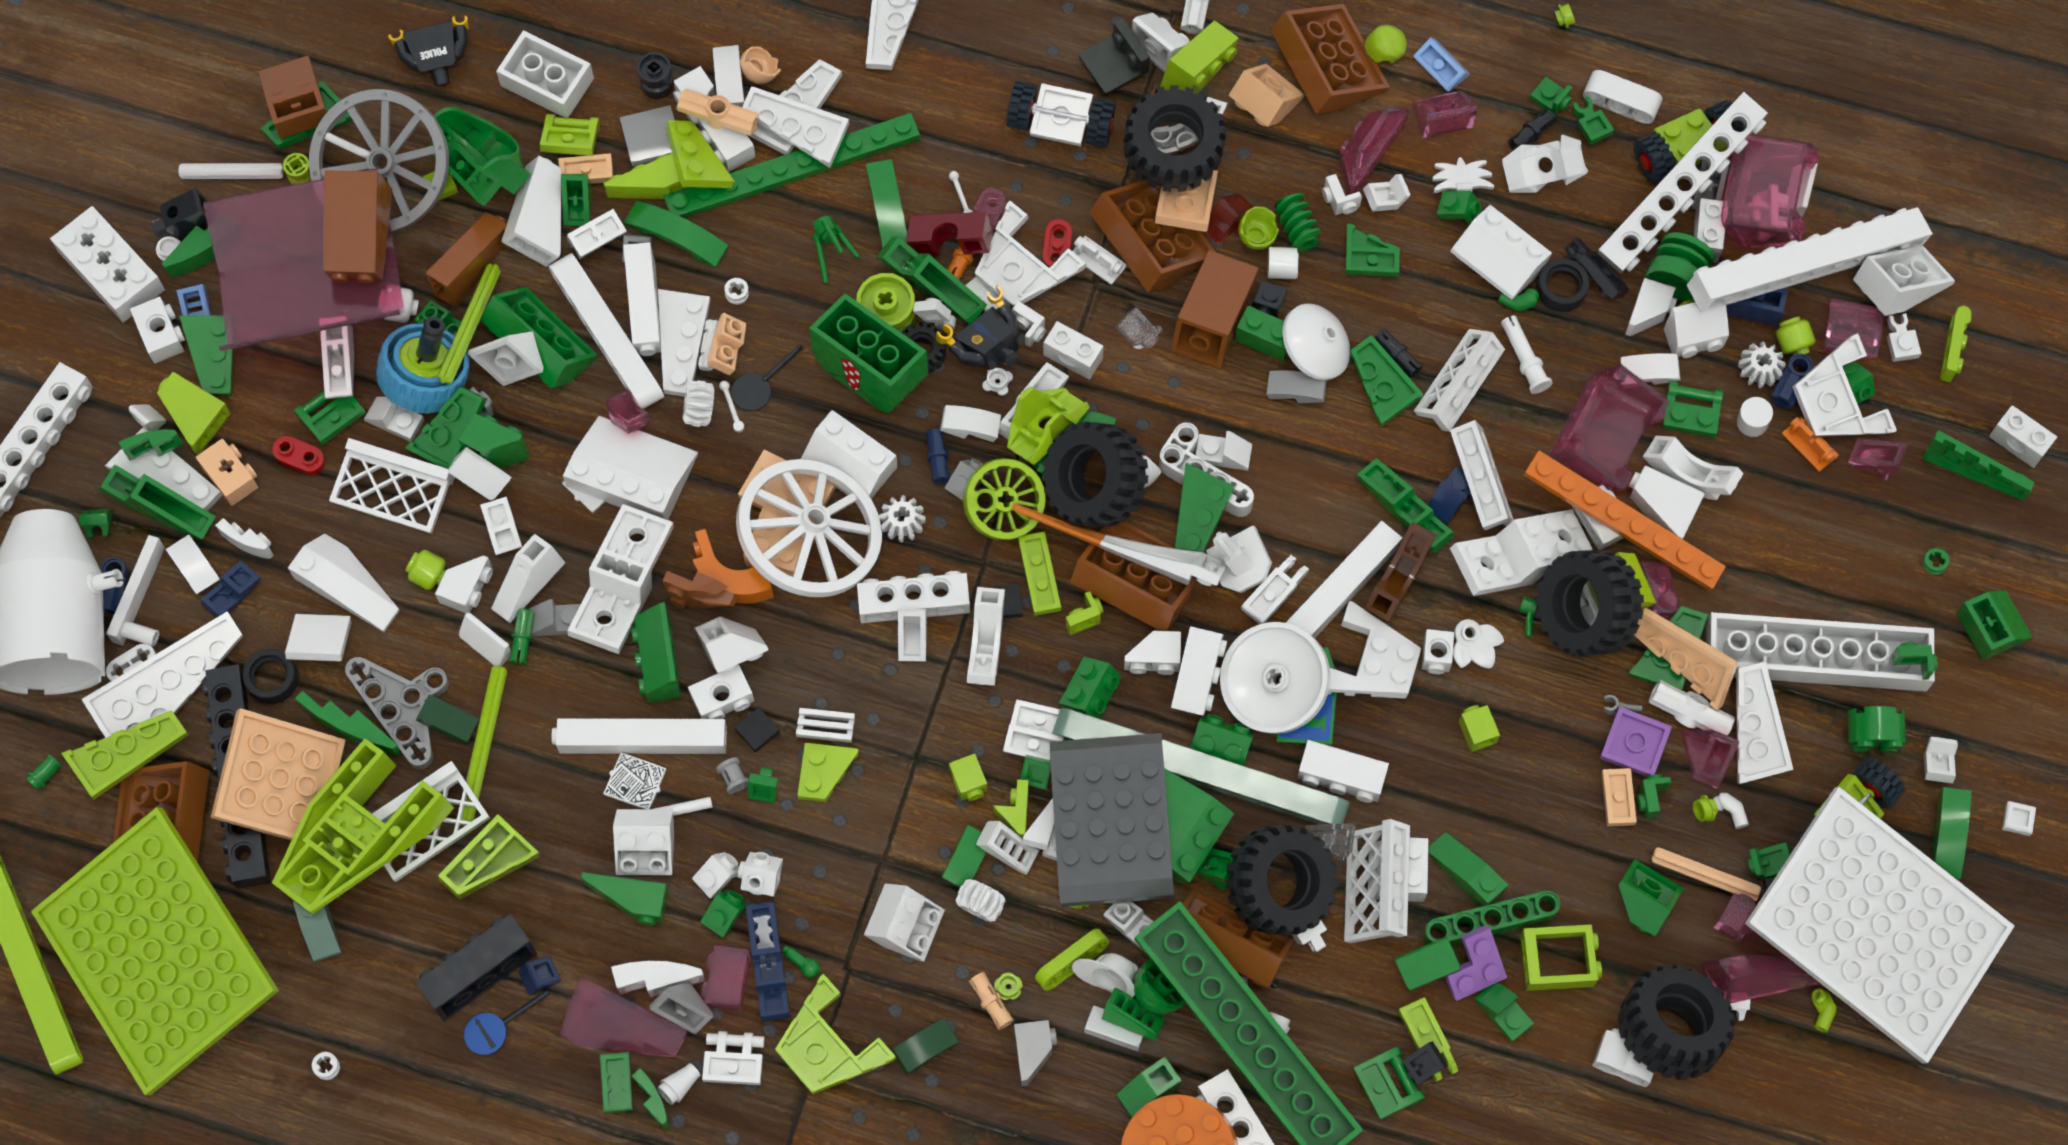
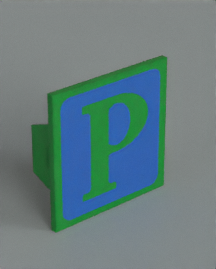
M1337 692L1327 695L1320 711L1307 724L1294 731L1277 734V742L1307 745V741L1310 740L1324 745H1332Z

